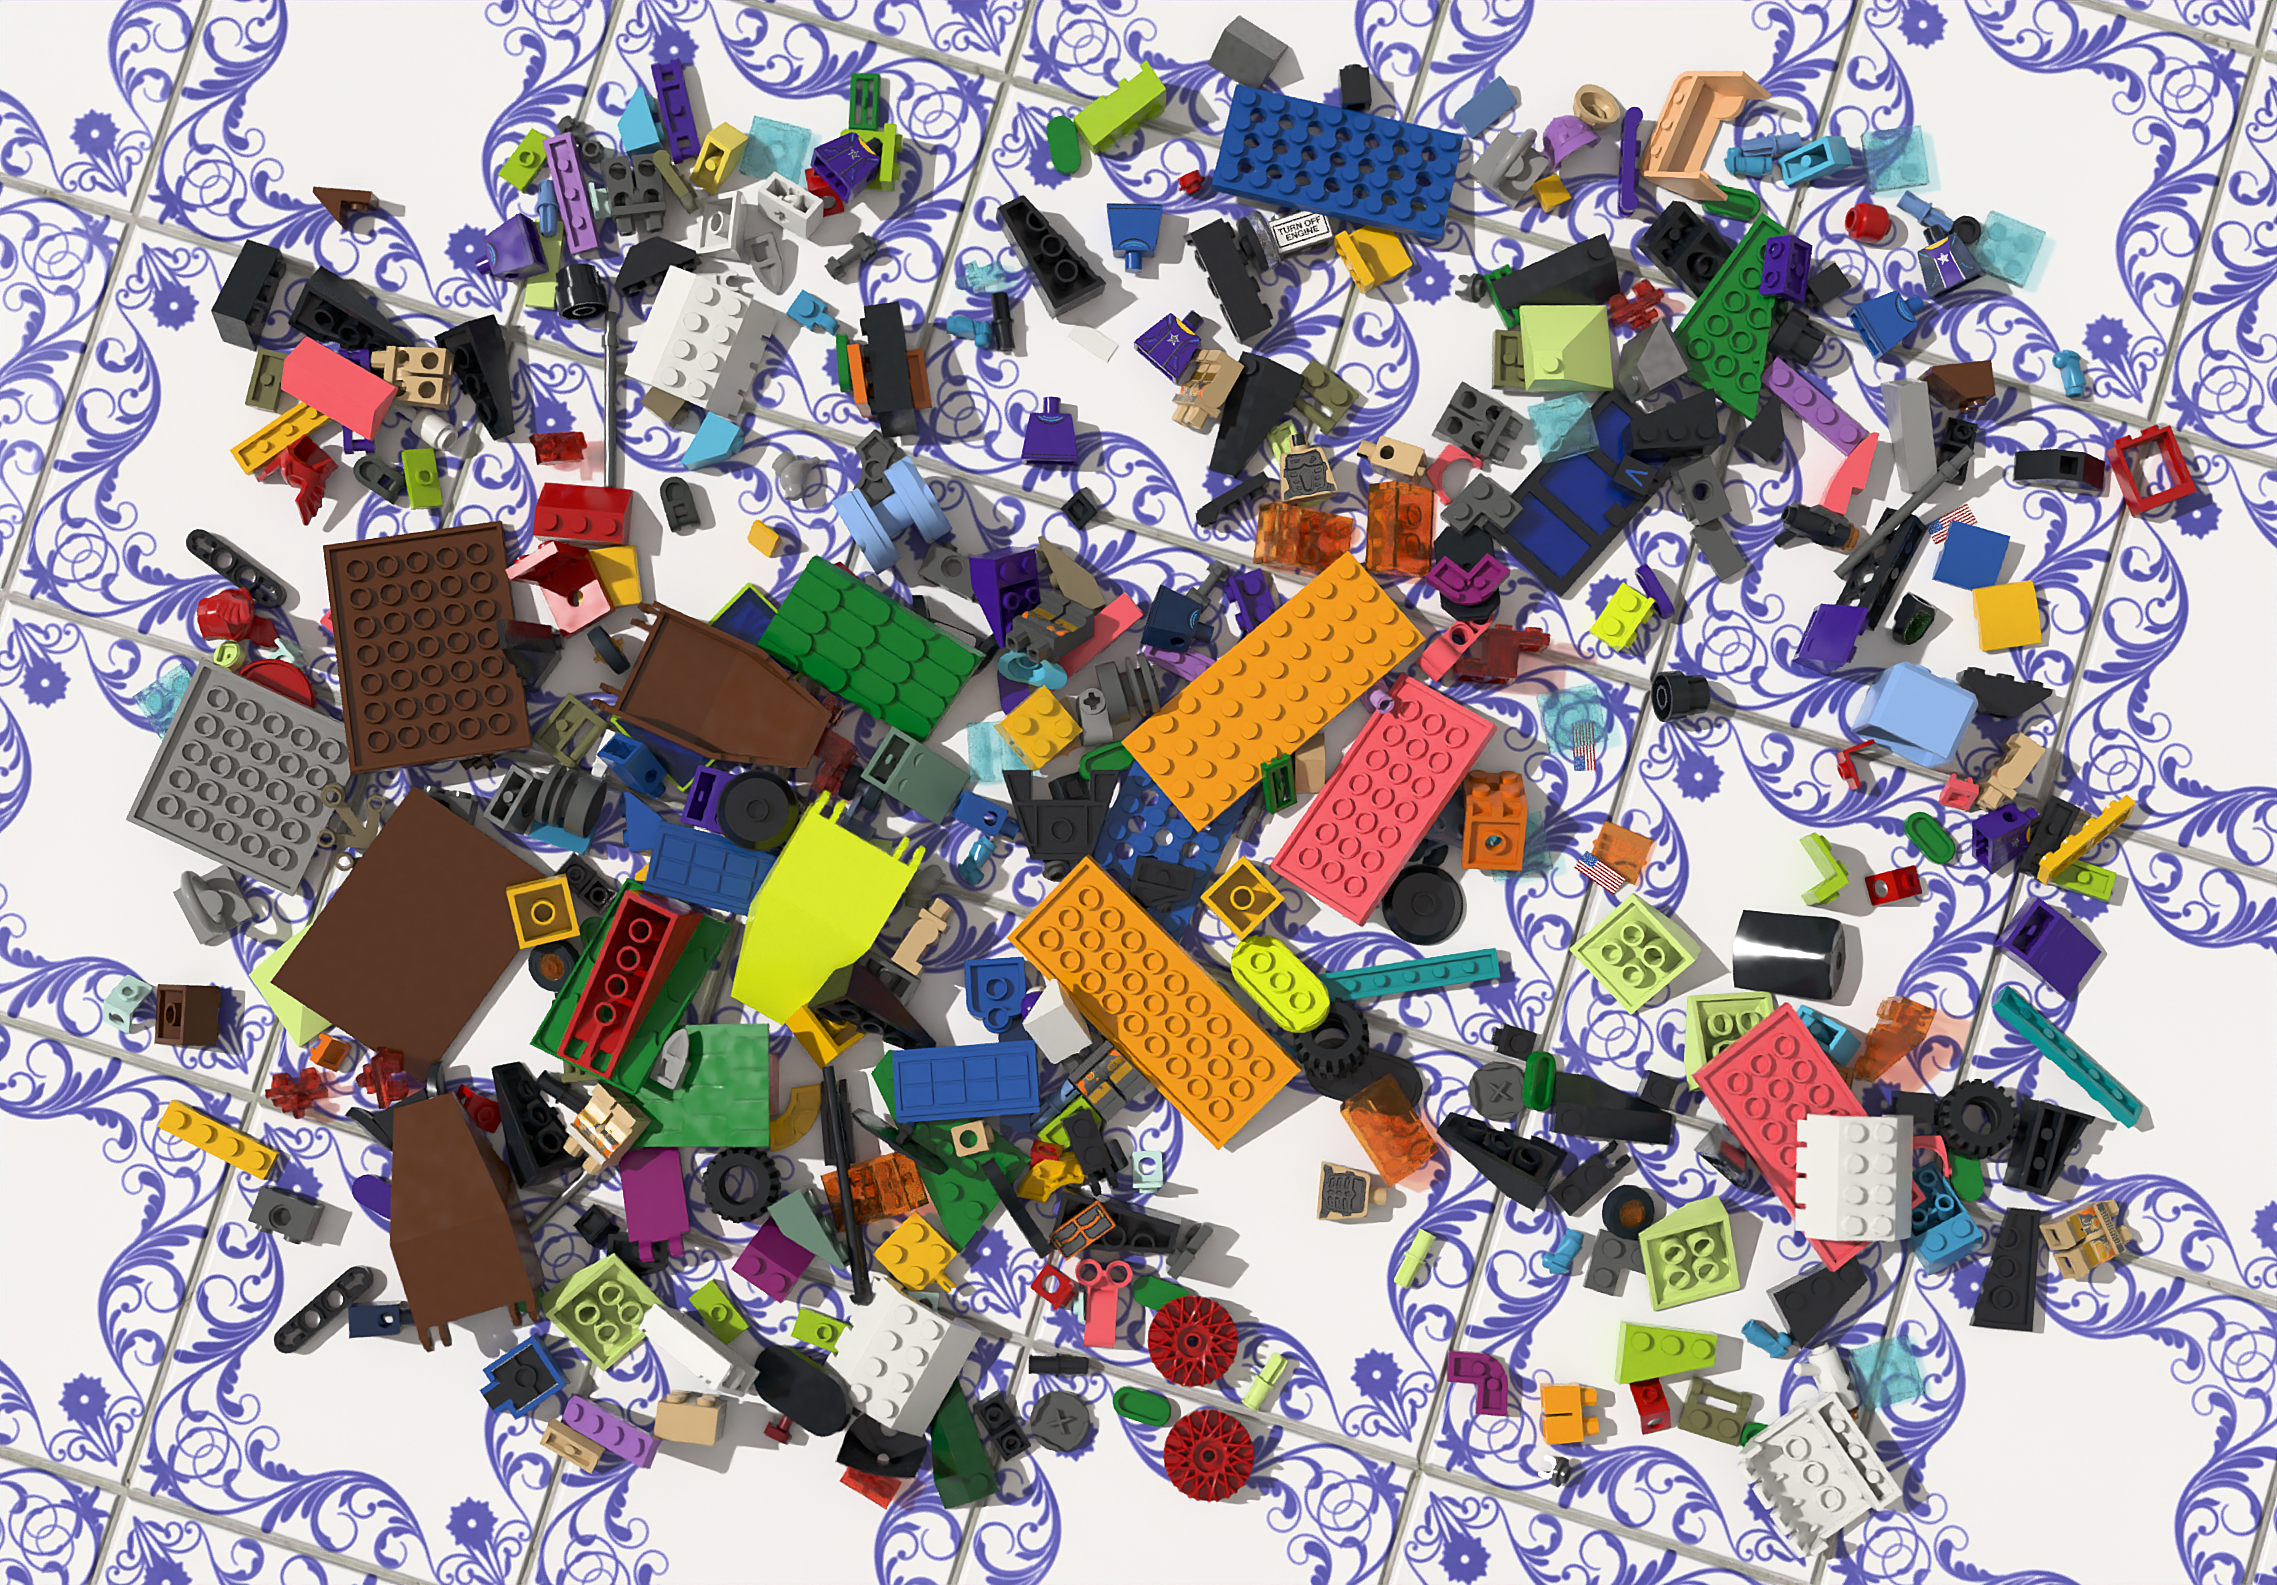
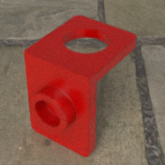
M813 168L806 169L805 176L808 191L820 199L824 196H832L836 200L831 208H823V217L844 212L842 198Z
M1874 739L1836 753L1839 764H1837L1838 773L1843 781H1847L1850 790L1860 788L1861 784L1848 753L1874 744Z
M1915 865L1865 877L1868 894L1873 906L1922 894ZM1878 880L1884 881L1887 885L1888 892L1885 897L1879 896L1875 890V884Z
M461 1084L456 1095L459 1100L466 1095L463 1105L476 1121V1126L485 1131L495 1133L501 1122L498 1102L478 1095L466 1085Z
M1034 1140L1030 1150L1031 1162L1029 1171L1045 1159L1059 1161L1064 1145Z
M1046 1264L1030 1286L1033 1291L1053 1305L1052 1309L1057 1311L1060 1305L1066 1308L1076 1294L1072 1291L1075 1283L1050 1264ZM1053 1275L1058 1279L1059 1287L1055 1292L1049 1293L1043 1290L1041 1282L1045 1276Z
M1659 1378L1630 1383L1629 1387L1640 1417L1642 1434L1646 1435L1671 1428L1670 1408ZM1654 1419H1663L1659 1424L1648 1425Z

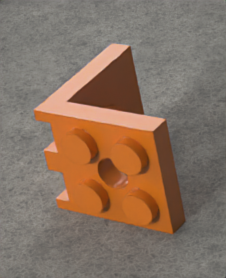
M859 343L847 345L855 404L862 418L876 417L877 415L872 416L869 402V398L874 397V388H868L866 371H871L870 362H865ZM923 348L907 350L906 356L908 357L911 374L909 382H911L915 409L913 410L932 408Z
M1472 770L1468 772L1461 782L1466 810L1461 856L1462 869L1522 871L1528 814L1522 774L1513 771L1489 773L1483 770ZM1490 836H1499L1502 839L1497 845L1492 846L1486 843L1487 838Z

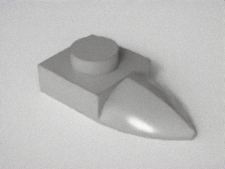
M773 232L745 240L744 245L757 278L768 290L778 294L783 280L782 258Z
M686 1028L677 1031L666 1041L650 1075V1078L672 1090H680L691 1065V1062L687 1061L689 1037Z

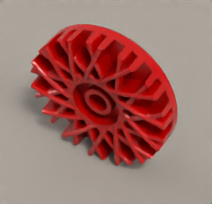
M263 659L255 661L239 671V674L315 709V702L318 703V699L315 698L318 693L312 687L313 682L308 679L309 676L303 673L294 664L279 659Z
M1184 1295L1172 1299L1158 1310L1149 1327L1148 1351L1152 1363H1154L1155 1368L1160 1371L1164 1378L1169 1379L1172 1383L1180 1384L1182 1387H1204L1206 1384H1212L1213 1381L1222 1378V1375L1227 1373L1237 1354L1238 1334L1232 1317L1221 1304L1205 1296ZM1194 1335L1199 1339L1196 1346L1188 1345L1187 1339L1189 1336Z
M1199 1409L1180 1418L1169 1431L1164 1444V1466L1173 1486L1177 1487L1180 1493L1186 1494L1189 1499L1194 1498L1198 1502L1202 1500L1207 1501V1503H1211V1501L1219 1502L1221 1499H1229L1232 1494H1236L1242 1486H1245L1247 1479H1249L1254 1466L1252 1440L1244 1425L1231 1414L1218 1409ZM1207 1450H1211L1215 1454L1214 1458L1210 1461L1203 1458V1453Z

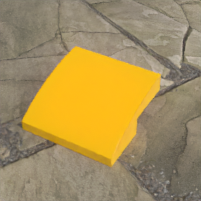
M636 545L589 551L616 609L638 605L640 602H643ZM579 590L577 593L580 605L583 601V594Z
M2032 580L1972 589L1974 618L1978 620L1979 649L1990 651L2042 643L2039 610Z

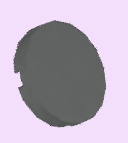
M1493 1061L1482 1065L1473 1073L1468 1083V1097L1471 1106L1479 1115L1492 1121H1505L1514 1118L1525 1106L1522 1098L1524 1075L1507 1062Z
M1065 1390L1051 1391L1041 1396L1033 1406L1030 1416L1031 1431L1036 1441L1045 1449L1055 1452L1073 1449L1079 1446L1087 1436L1090 1426L1089 1411L1084 1401L1075 1393Z

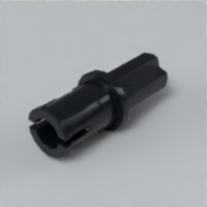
M1005 292L992 293L991 302L994 321L991 322V325L995 329L997 352L1015 350L1012 331L1014 319L1010 317L1008 294Z
M546 1070L540 1074L534 1086L556 1099V1104L561 1103L576 1114H579L589 1102L588 1099L573 1090L570 1083L567 1085L562 1083Z
M1056 1353V1356L1029 1355L1028 1371L1029 1374H1056V1377H1059V1374L1087 1375L1089 1360L1087 1357L1060 1356V1353Z

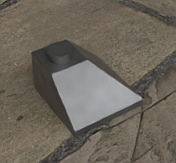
M1665 317L1659 319L1623 344L1618 379L1631 403L1656 394L1692 370Z

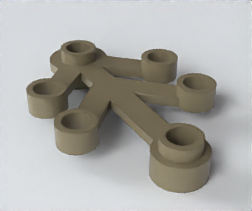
M338 783L325 785L320 795L322 803L329 808H335L354 835L338 833L330 828H323L317 834V843L322 847L340 845L367 850L377 836L381 811L386 803L385 798L377 793L368 797L367 808L369 812L365 828L345 802L346 791L344 787ZM331 791L336 792L339 799L337 801H330L327 798V794ZM378 798L381 800L382 805L379 808H374L371 806L370 801ZM323 833H329L332 836V840L330 842H323L320 836ZM341 852L335 859V865L340 871H348L354 868L360 857H353L349 852ZM347 857L350 859V864L342 866L339 863V859Z

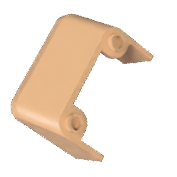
M1745 71L1683 72L1675 79L1641 157L1638 165L1640 175L1649 182L1693 200L1726 201L1728 195L1711 182L1709 174L1700 170L1720 121H1729L1738 117L1742 113L1747 100H1769L1771 94Z

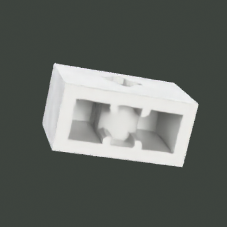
M774 171L758 190V212L807 240L823 221V200Z

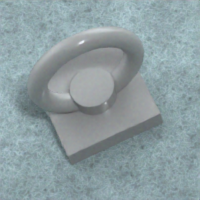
M1504 127L1468 171L1467 175L1514 210L1531 189L1533 183L1547 169L1549 162L1532 148L1538 134L1536 129L1529 128L1520 137H1517Z
M225 865L203 876H199L190 870L184 871L180 876L181 888L173 892L198 942L202 945L256 916L232 869Z

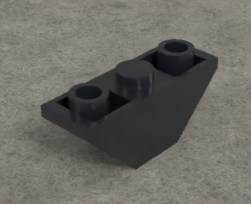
M655 236L629 248L614 287L621 298L625 296L632 298L643 292L642 289L648 286L662 285L670 265L693 272L697 269V265L702 264L695 250Z
M2059 449L2015 452L2012 481L2101 492L2103 489L2105 461L2085 452Z
M1967 667V670L1956 674V680L1960 687L1975 694L1978 701L1976 709L1978 714L2007 721L2020 716L2050 697L2053 689L2044 688V683L2039 681L2026 680L2025 683L2014 681L2015 677L2003 673H1997L1996 677L1986 675V670L1977 667Z

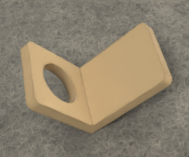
M984 1119L951 1129L956 1153L959 1157L984 1150L988 1151L991 1149L990 1143L995 1142L991 1124L985 1125ZM965 1130H972L976 1133L978 1140L974 1147L966 1148L961 1144L960 1135Z

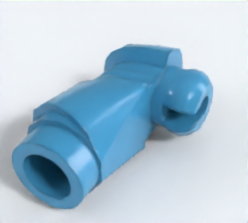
M1740 147L1727 149V158L1724 159V164L1732 176L1735 173H1742L1760 178L1761 176L1772 174V157H1742V149Z
M961 314L958 316H948L946 334L975 339L974 345L978 348H987L990 345V340L993 339V331L986 320L984 323L976 320L973 321L971 318Z
M2066 349L2053 355L2052 364L2056 368H2061L2060 373L2066 397L2079 398L2084 396V389L2087 384L2079 360L2082 358L2078 353Z
M986 835L977 842H974L964 862L958 865L963 880L965 882L970 881L972 885H978L983 880L984 873L979 869L983 867L997 848L996 844Z
M1568 1228L1555 1255L1550 1252L1544 1255L1542 1260L1543 1267L1549 1269V1272L1555 1275L1568 1273L1570 1271L1568 1267L1573 1261L1572 1259L1583 1248L1582 1243L1585 1235Z
M1754 1319L1749 1320L1741 1329V1333L1745 1335L1747 1342L1768 1352L1770 1358L1775 1359L1785 1356L1789 1352L1787 1348L1793 1344V1340L1785 1332H1780L1775 1337Z

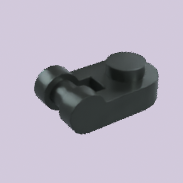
M373 456L361 457L354 465L355 478L393 505L398 500L397 494L401 488L407 487L406 477ZM386 476L393 479L387 489L380 486Z
M676 476L665 479L660 487V497L671 532L681 531V527L687 525L692 527L701 525L687 482ZM685 506L687 514L677 516L675 508Z

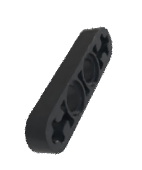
M196 529L188 534L186 546L193 555L238 588L245 587L257 602L270 609L279 608L285 603L287 593L281 584L213 534L203 529ZM198 538H205L204 542L214 548V550L210 553L201 547L198 548L196 540ZM222 553H229L232 557L230 566L220 568L217 563L218 557ZM246 570H253L255 573L254 582L248 586L243 585L241 582L242 573ZM263 585L272 591L275 590L276 600L269 599L266 601L268 595L258 588Z
M363 1265L353 1266L346 1270L278 1329L274 1336L276 1349L287 1354L303 1347L371 1287L374 1280L372 1271ZM353 1273H363L365 1276L362 1279L363 1286L361 1284L355 1285L349 1291L344 1287L355 1279ZM331 1291H338L343 1296V1302L338 1308L332 1307L328 1303V1295ZM308 1311H315L320 1317V1322L315 1328L309 1327L305 1323V1315ZM298 1328L303 1331L293 1338L294 1346L292 1344H284L283 1341L286 1339L284 1333L288 1335L295 1332Z

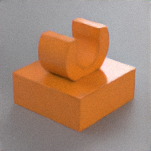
M326 1033L325 1035L320 1034L318 1037L322 1040L317 1048L311 1047L310 1052L312 1056L310 1060L316 1065L337 1072L352 1046L346 1041Z

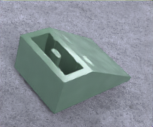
M892 726L860 777L940 826L971 775ZM880 776L886 779V784L881 783L875 777Z
M807 1186L799 1188L768 1207L783 1235L840 1270L850 1265L847 1244L844 1241H838L834 1234L837 1228L828 1214L824 1216L818 1206L822 1202L813 1188L808 1190Z

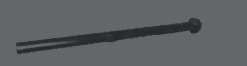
M834 1066L822 1067L854 1289V1294L849 1295V1298L856 1305H865L870 1301L872 1292L862 1225L856 1224L848 1170L851 1169L846 1154Z

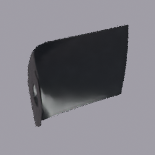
M1743 910L1733 946L1734 988L1779 993L1816 1000H1831L1835 997L1841 984L1846 960L1845 936L1841 922L1829 917ZM1840 952L1841 964L1839 970H1837L1836 960L1837 955ZM1827 953H1831L1830 964L1825 962L1824 957Z
M863 1413L847 1430L835 1462L875 1476L916 1478L927 1453L925 1434L919 1437L898 1431L894 1436L884 1435L881 1431V1423ZM880 1454H887L889 1461L879 1460L878 1456Z

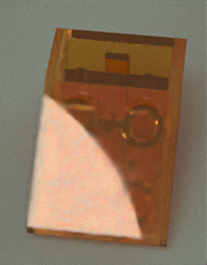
M1280 502L1260 505L1253 564L1321 574L1344 553L1350 552L1353 518Z
M1903 996L1887 997L1886 1001L1882 1000L1876 1016L1879 1017L1875 1028L1872 1027L1869 1030L1865 1039V1044L1868 1045L1864 1056L1860 1055L1855 1063L1854 1072H1856L1854 1080L1874 1082L1921 1043L1927 1036L1936 1010Z
M896 1151L851 1165V1170H848L857 1225L861 1224L863 1226L929 1204L917 1164ZM837 1170L820 1175L837 1231L840 1233L845 1231Z

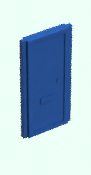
M660 820L642 891L747 917L750 903L781 851L775 849L763 852L748 851L736 846L727 837Z
M1034 1040L892 1051L897 1123L1041 1112L1037 1046Z

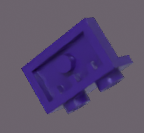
M1793 235L1769 237L1766 244L1759 294L1762 296L1777 295L1795 304L1805 303L1813 245Z
M1261 568L1237 577L1231 576L1227 578L1228 586L1224 587L1227 599L1230 604L1235 602L1239 612L1234 615L1240 631L1246 630L1248 635L1277 611Z

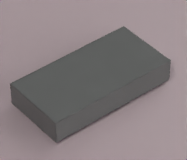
M1718 518L1704 523L1689 532L1720 582L1747 566Z

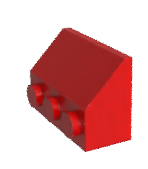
M545 482L535 508L533 536L539 541L554 540L568 544L604 547L627 546L634 491L631 489Z

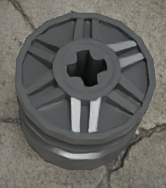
M1144 652L1137 654L1139 668L1133 669L1129 656L1125 657V672L1120 673L1114 661L1095 666L1112 726L1130 721V707L1136 706L1141 717H1146L1143 704L1146 702L1150 703L1153 714L1160 712L1158 683L1153 667L1146 659Z
M556 763L540 788L535 807V821L543 824L549 822V826L557 828L565 818L564 831L585 839L591 833L601 813L607 792V781L585 774L578 783V770L571 768L567 771V766Z

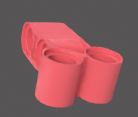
M1492 613L1488 619L1483 620V625H1478L1473 620L1456 621L1414 663L1436 683L1491 625L1494 614ZM1452 634L1461 636L1463 645L1454 643Z
M1084 1258L1075 1267V1276L1078 1282L1087 1286L1084 1347L1114 1348L1118 1288L1129 1284L1132 1279V1269L1128 1263L1119 1259L1111 1261L1106 1266V1269H1102L1095 1259ZM1090 1263L1096 1266L1097 1274L1094 1279L1084 1280L1081 1278L1080 1268L1084 1264ZM1116 1265L1124 1266L1127 1270V1276L1122 1282H1115L1110 1278V1271Z

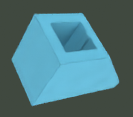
M643 87L636 89L617 124L625 151L630 160L632 155L655 153L658 150H664L661 140L666 139L661 122L656 123L653 113L658 112L652 95L647 96Z

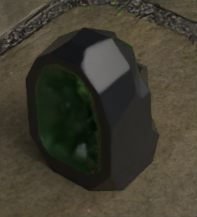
M1908 591L1902 598V602L1894 616L1895 622L1892 627L1893 639L1902 645H1911L1917 642L1933 623L1937 609L1925 599Z

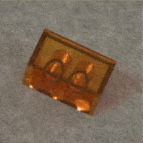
M1399 481L1369 484L1365 570L1368 573L1391 577L1426 578V575L1431 571L1434 490Z
M1391 1073L1340 1104L1342 1117L1388 1187L1414 1173L1439 1150L1438 1145Z

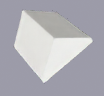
M736 190L702 198L696 245L698 256L741 260L748 204L741 191Z
M1052 978L1022 1025L1052 1064H1057L1091 1045L1092 1040L1084 1016L1077 1009L1058 980Z

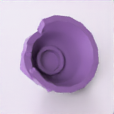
M1564 115L1554 117L1543 132V156L1547 157L1550 171L1554 172L1562 168L1561 161L1584 145L1591 148L1595 147L1602 138L1592 131L1591 124L1583 122L1577 116Z

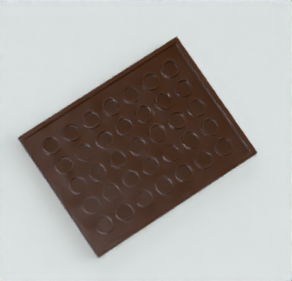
M502 520L323 545L349 767L352 776L533 749L526 690L522 682L524 677H517L514 664L510 665L503 654L496 619L502 618L516 620L511 580H509L505 569L509 568Z
M413 785L270 983L416 1080L424 1083L431 1063L438 1062L520 950L506 887L547 878L548 876Z

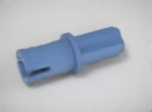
M1799 132L1775 136L1773 133H1768L1767 137L1743 140L1741 143L1743 157L1761 155L1774 157L1776 153L1794 151L1801 148V136Z
M544 179L538 182L539 203L536 205V211L540 214V232L542 236L554 237L557 234V213H559L560 208L557 203L553 180Z
M1906 190L1896 205L1918 219L1917 222L1919 224L1921 221L1930 226L1939 224L1944 234H1947L1954 225L1952 219L1931 207L1933 205L1932 202L1927 203L1909 192V190Z
M1067 1079L1050 1097L1045 1096L1046 1101L1040 1106L1041 1112L1030 1115L1031 1127L1034 1130L1040 1131L1057 1114L1060 1115L1062 1109L1081 1093L1075 1084L1072 1085L1073 1082L1070 1079Z

